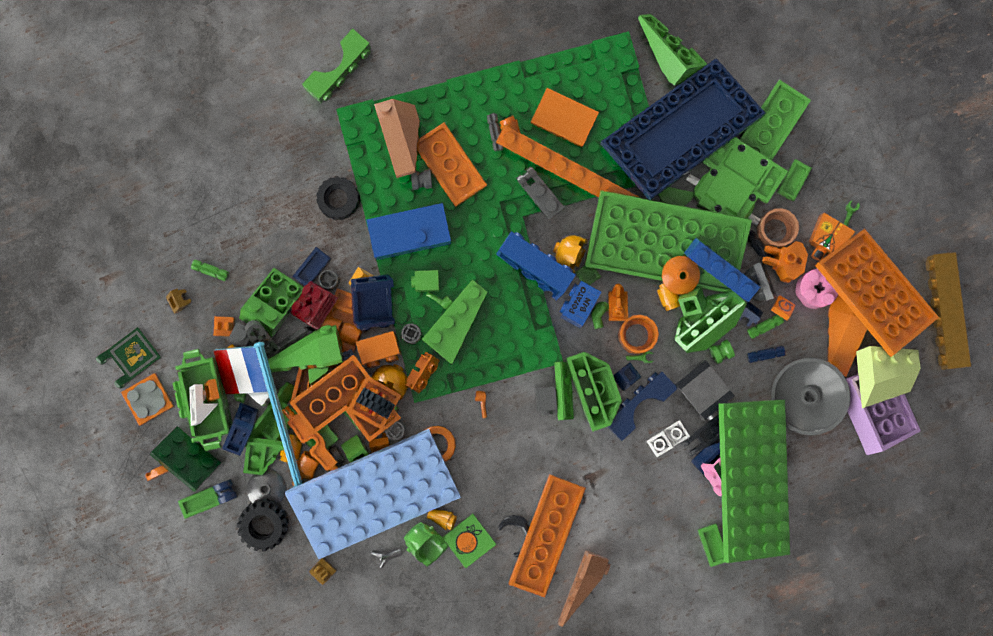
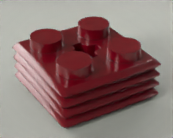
M310 281L303 287L299 299L293 303L290 314L318 330L338 300V297Z

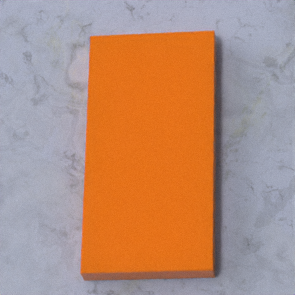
M442 123L418 139L417 152L455 207L487 187L486 182L445 123Z

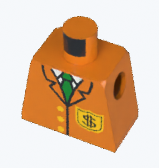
M825 212L822 213L817 219L809 240V244L815 247L811 257L821 261L825 254L829 255L847 242L855 231Z

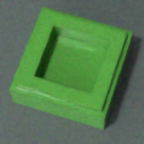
M585 265L575 272L578 279L588 285L593 284L602 277L596 268L586 267Z

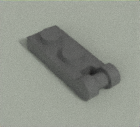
M530 166L526 170L527 172L522 176L519 175L516 180L550 221L565 207ZM532 178L535 183L529 186L527 181Z

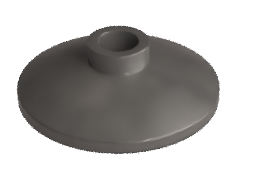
M266 470L263 475L254 474L247 484V494L252 503L259 499L260 501L268 499L269 502L272 500L276 501L275 504L278 505L285 496V482L277 472L272 470ZM263 486L268 487L267 493L262 492Z

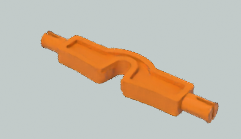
M289 406L285 407L282 412L289 419L287 423L293 429L300 442L304 444L310 439L316 441L315 446L309 451L310 454L326 471L337 469L336 464L338 462L326 448L323 436L319 432L313 435L298 414L295 415Z

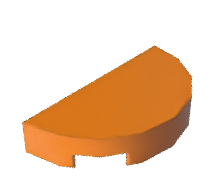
M159 466L146 473L145 477L147 481H151L169 471L165 467Z

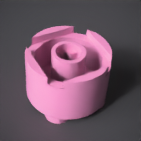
M818 269L811 270L802 275L796 284L797 297L805 307L811 309L828 306L838 296V293ZM818 285L820 292H817V289H814V286Z

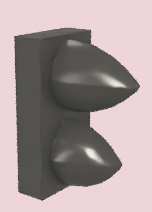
M764 263L754 264L753 267L744 273L755 283L760 282V288L752 297L753 299L768 301L777 298Z

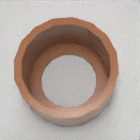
M782 208L767 212L757 225V236L764 245L782 248L792 243L799 231L795 215L789 210ZM777 219L784 223L786 234L782 240L771 241L766 236L764 228L768 221Z

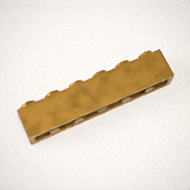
M956 252L928 256L926 269L929 271L930 276L928 287L932 292L930 303L932 309H934V312L939 317L933 322L937 330L935 341L940 353L938 355V363L942 370L971 367Z

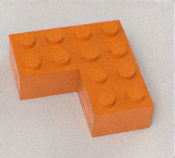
M354 355L350 356L289 402L313 435L344 411H346L369 442L401 419L394 409L381 430L347 411L365 377L369 376Z

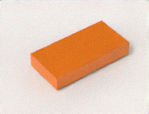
M216 379L208 380L204 384L207 402L210 403L215 402L220 397Z

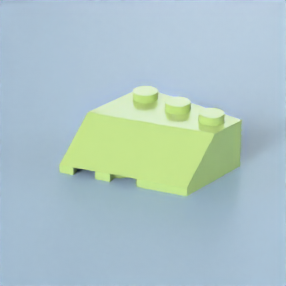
M869 346L856 351L862 408L911 391L921 369L919 350L901 349L892 357L888 355L883 347Z

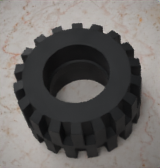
M260 499L256 500L254 503H250L241 513L237 523V528H239L237 533L238 536L242 537L241 542H246V547L249 549L254 547V551L262 549V552L267 551L269 548L272 550L284 539L288 531L289 519L286 518L287 513L282 510L283 507L280 504L279 506L275 504L276 501L272 500L269 502L268 499L260 501ZM258 515L269 517L274 524L273 532L267 535L256 532L252 525L253 518Z

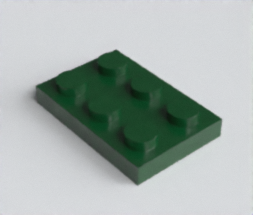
M177 426L151 451L150 456L195 492L221 465V462L208 451H205L197 442L192 443V438Z

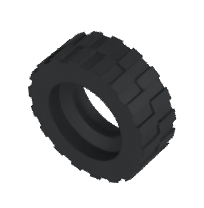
M339 176L323 181L316 194V201L322 213L328 218H333V220H344V218L351 217L350 215L356 212L355 210L358 208V202L360 201L355 185L350 180L348 181L346 178H340ZM336 189H341L347 194L346 204L339 208L333 207L329 203V195Z

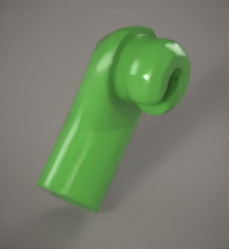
M598 302L591 312L595 329L604 327L602 316L609 310L607 302Z

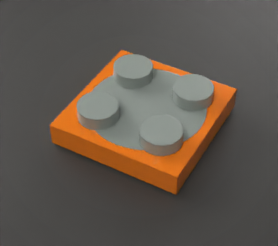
M156 373L121 392L139 426L175 407Z

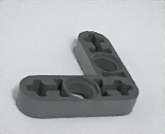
M249 321L245 326V332L253 344L263 340L270 341L269 346L264 348L267 360L272 357L271 351L276 355L286 349L288 344L296 343L298 338L301 340L305 337V334L309 335L314 332V329L311 327H303L276 344L259 321ZM253 327L258 330V337L254 333V331L251 330Z

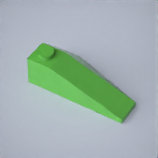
M652 14L640 15L638 17L658 64L670 83L673 85L681 84L707 65L693 48L688 50L681 44L682 39L670 35L668 28Z
M323 326L268 359L271 372L288 371L296 366L301 370L307 369L308 365H316L317 368L343 363L342 343L337 326Z

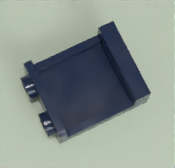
M388 274L351 279L353 323L357 329L370 330L371 327L377 326L387 328L395 324V319L392 316L391 287H394L393 279Z

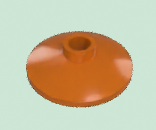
M686 256L671 258L662 270V281L665 287L675 294L691 292L697 286L700 279L698 265ZM681 272L686 274L684 279L680 278Z

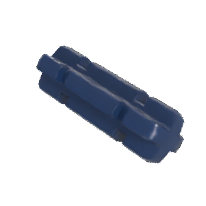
M784 346L775 347V349L759 350L757 353L756 351L747 354L749 363L758 360L772 359L776 356H785Z

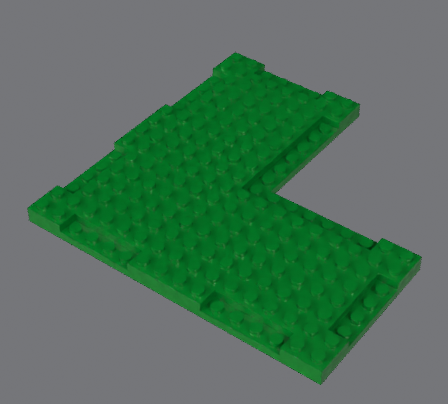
M629 31L594 40L590 44L522 62L519 60L447 79V82L336 109L365 220L443 203L451 244L376 260L380 275L388 274L393 279L394 287H391L392 316L395 319L394 327L407 378L412 369L417 372L420 371V368L415 365L420 356L424 355L425 352L440 360L436 371L431 374L427 386L420 394L411 389L414 403L555 366L554 362H563L543 290L538 287L539 285L536 280L527 279L523 276L522 269H514L497 256L496 253L511 231L521 234L525 238L524 240L530 244L523 217L541 213L542 211L516 180L519 175L525 174L530 166L563 206L597 198V196L505 147L501 151H494V142L491 140L490 124H488L487 115L496 113L499 127H501L500 121L514 115L515 120H518L521 134L626 190L637 187L600 144L603 139L649 107ZM547 88L599 112L583 147L531 124V120ZM395 99L415 105L420 120L418 139L442 123H445L486 182L487 187L455 207L432 172L431 189L421 187L419 190H413L411 174L396 178L374 104ZM417 152L416 170L423 172L429 168ZM531 178L527 183L531 186L535 181ZM415 271H439V291L430 293L441 300L447 296L454 302L472 279L487 291V296L453 365L422 340L446 310L435 300L427 297L426 294L428 292H416L415 288H412L411 276H415ZM407 324H415L421 330V339L416 344H409L402 338V329Z

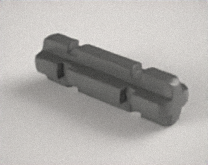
M496 113L487 115V121L490 124L491 140L494 142L493 149L494 151H501L504 147L495 143L501 132L499 123H497L498 117Z

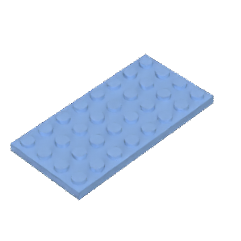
M430 429L285 491V495L318 559L461 498Z

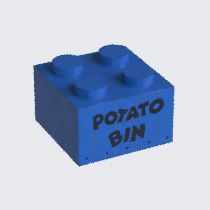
M580 281L579 285L575 283L569 293V296H571L570 301L565 300L559 311L562 313L560 318L581 328L599 298L601 291L583 281Z

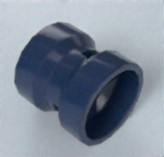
M231 479L213 486L214 491L219 496V504L238 497L237 493L233 491Z

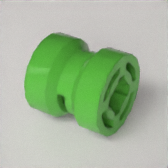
M728 340L722 341L718 346L713 345L709 347L711 356L716 364L722 363L725 357L728 359L735 357L734 350Z

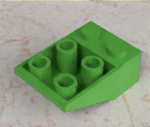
M273 268L242 306L239 319L245 323L252 320L259 321L269 335L273 337L290 314L293 303L301 296L303 286Z

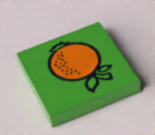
M473 513L442 537L465 568L496 545L495 541Z

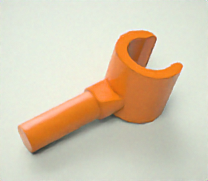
M476 391L475 401L481 402L482 418H486V393L484 391Z

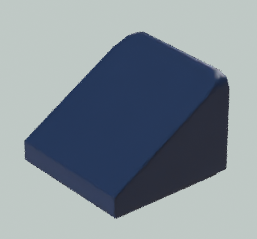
M629 362L616 372L613 377L618 386L625 391L638 381L641 375Z

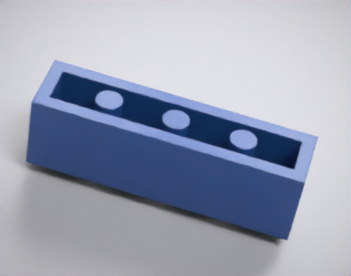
M697 238L694 239L684 252L692 261L747 302L751 300L760 288L753 280Z

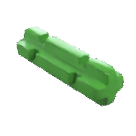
M193 260L191 264V269L195 271H200L214 278L217 277L223 281H226L229 272L226 270H219V268L206 263L202 264L198 260Z
M775 315L772 319L769 318L756 325V327L748 329V335L753 339L759 336V334L775 328V325L778 326L784 323V320L779 315Z
M180 381L173 382V388L176 390L177 407L180 408L179 416L180 418H187Z

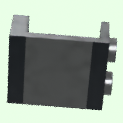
M706 360L700 362L674 383L678 388L677 390H681L701 415V420L708 419L710 421L718 414L716 411L719 409V403H732L731 399L735 397Z

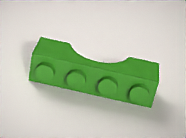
M353 28L340 42L343 49L341 64L330 72L314 70L302 84L304 89L320 103L324 100H329L333 95L332 91L336 87H340L345 82V77L348 73H353L358 67L357 63L361 59L367 58L371 52L370 43Z

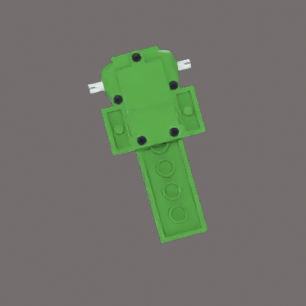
M779 80L761 106L766 113L765 116L746 129L740 140L735 137L704 160L702 163L711 168L708 173L700 179L690 173L686 179L695 185L693 196L698 202L696 206L702 210L749 218L757 226L761 219L752 214L756 200L759 199L767 204L788 172L773 162L772 159L811 100Z

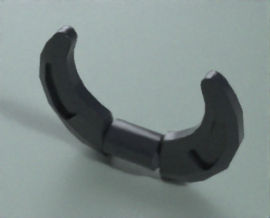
M511 515L501 521L498 530H502L507 525H514L518 528L521 527L526 536L529 530L528 521L522 516ZM520 551L513 553V556L518 557Z

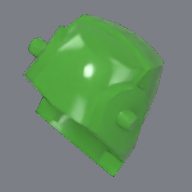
M422 522L415 525L404 537L405 544L408 547L407 551L411 552L419 562L426 566L435 562L448 548V545L442 536L434 530V527Z

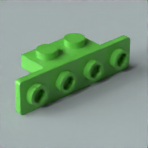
M286 382L277 394L282 410L289 406L287 403L292 398L294 385ZM271 402L264 413L256 420L249 437L261 439L264 436L269 440H281ZM289 406V408L293 411L295 415L298 414L293 408ZM283 413L286 427L288 430L290 428L289 424L287 423L289 419Z

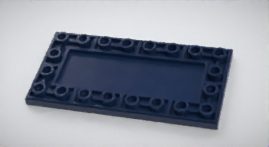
M716 58L603 139L600 144L648 200L651 201L764 117L766 113Z

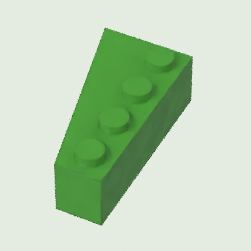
M472 279L422 338L428 346L451 365H453L487 296V291Z

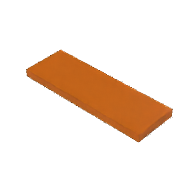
M549 474L509 580V585L545 598L584 495L585 487Z

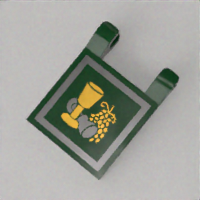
M137 327L95 359L99 364L103 365L112 357L125 374L114 382L117 388L122 389L132 379L159 360L161 356Z

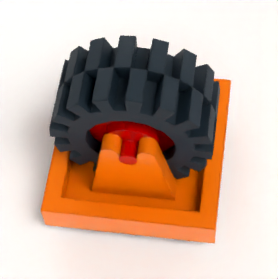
M366 376L347 411L382 430L402 395Z

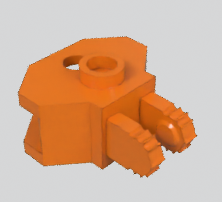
M795 241L782 248L765 246L764 251L775 255V257H763L762 263L773 266L772 269L776 270L782 282L789 283L805 272L808 253L803 243Z

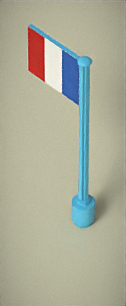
M257 342L254 346L214 350L226 394L268 392L294 487L303 484L264 349L265 343Z

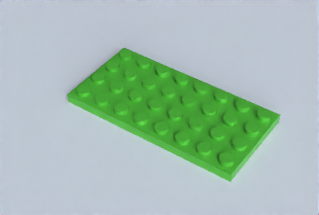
M600 190L584 265L586 267L662 281V270L667 261L676 256H686L684 252L694 239L697 238L740 271L752 220ZM698 265L700 279L696 287L701 286L703 289L724 293L732 291ZM681 272L680 278L684 279L686 274Z
M785 400L719 403L724 562L733 563L790 555Z

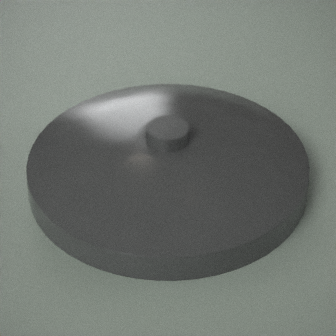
M802 358L789 363L778 373L772 385L771 400H785L786 427L799 434L819 435L832 430L844 419L850 406V388L845 376L836 366L819 358Z

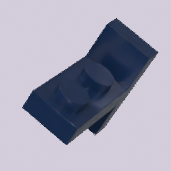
M243 403L239 404L222 447L223 450L241 456L252 432L258 409Z

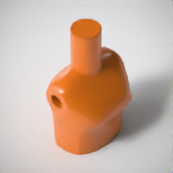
M303 451L297 461L301 480L304 478L312 479L320 464L308 451Z

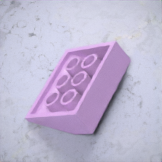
M859 374L846 379L851 395L848 414L866 455L883 452L921 431L905 394L862 408Z

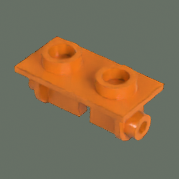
M618 283L614 285L612 291H608L609 321H628V291H624V287Z
M427 352L424 355L422 354L415 365L420 368V371L417 372L412 369L405 385L420 394L427 386L431 374L436 371L440 360Z

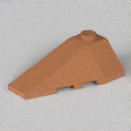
M395 99L374 104L396 178L416 173L420 120L415 105Z

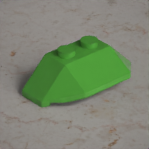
M734 291L707 296L705 298L707 305L702 313L683 316L679 319L674 340L686 353L707 350L736 326L747 305L746 302Z
M587 352L566 358L574 386L592 432L610 426L622 402L610 365Z

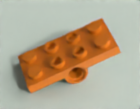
M337 288L335 296L338 297V300L321 327L336 325L342 343V353L350 349L354 353L357 347L356 342L359 341L363 330L357 329L353 323L352 294ZM337 364L327 367L334 369L335 367H337Z

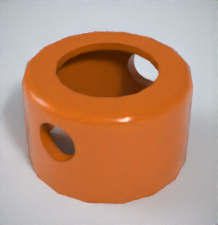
M634 315L628 318V321L622 323L618 333L619 342L622 347L633 354H642L652 349L657 343L659 336L658 327L655 322L644 315ZM634 324L642 325L648 331V339L642 346H632L626 339L627 329Z
M442 426L427 428L430 429L431 434L438 433L446 438L448 448L442 457L445 462L450 460L456 449V439L452 432Z

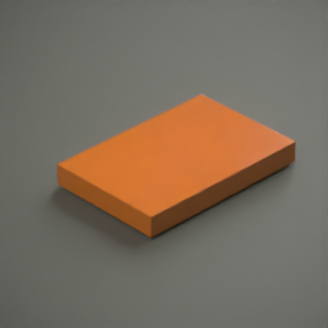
M547 88L531 120V124L583 147L599 112Z

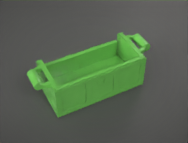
M199 349L183 352L182 365L175 366V368L180 371L178 376L192 437H195L191 441L192 443L200 442L205 451L221 448L222 436L228 435L232 425V417L216 359L214 357L205 359ZM199 356L201 360L186 363L187 359ZM216 379L220 398L210 403L207 402L206 398L203 404L218 405L200 424L191 426L189 387L195 384H203V390H205L204 384L208 380ZM217 437H218V439H219V440H217V441H213V442H209V443H205V444H204V441H205V440H209V439H213V438H217Z

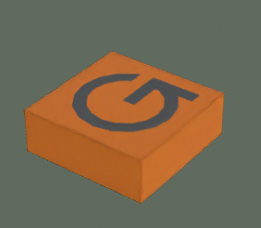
M779 295L771 311L788 320L796 305Z

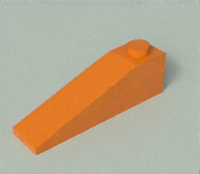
M838 294L828 309V362L836 366L847 377L867 328Z

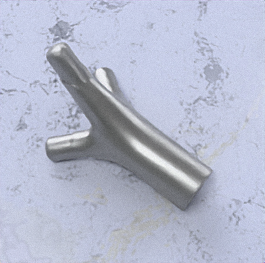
M399 548L389 552L371 551V555L379 557V560L382 561L379 567L383 568L389 560L402 556V552Z

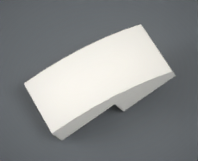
M678 420L648 439L647 443L656 457H659L691 435L682 421Z

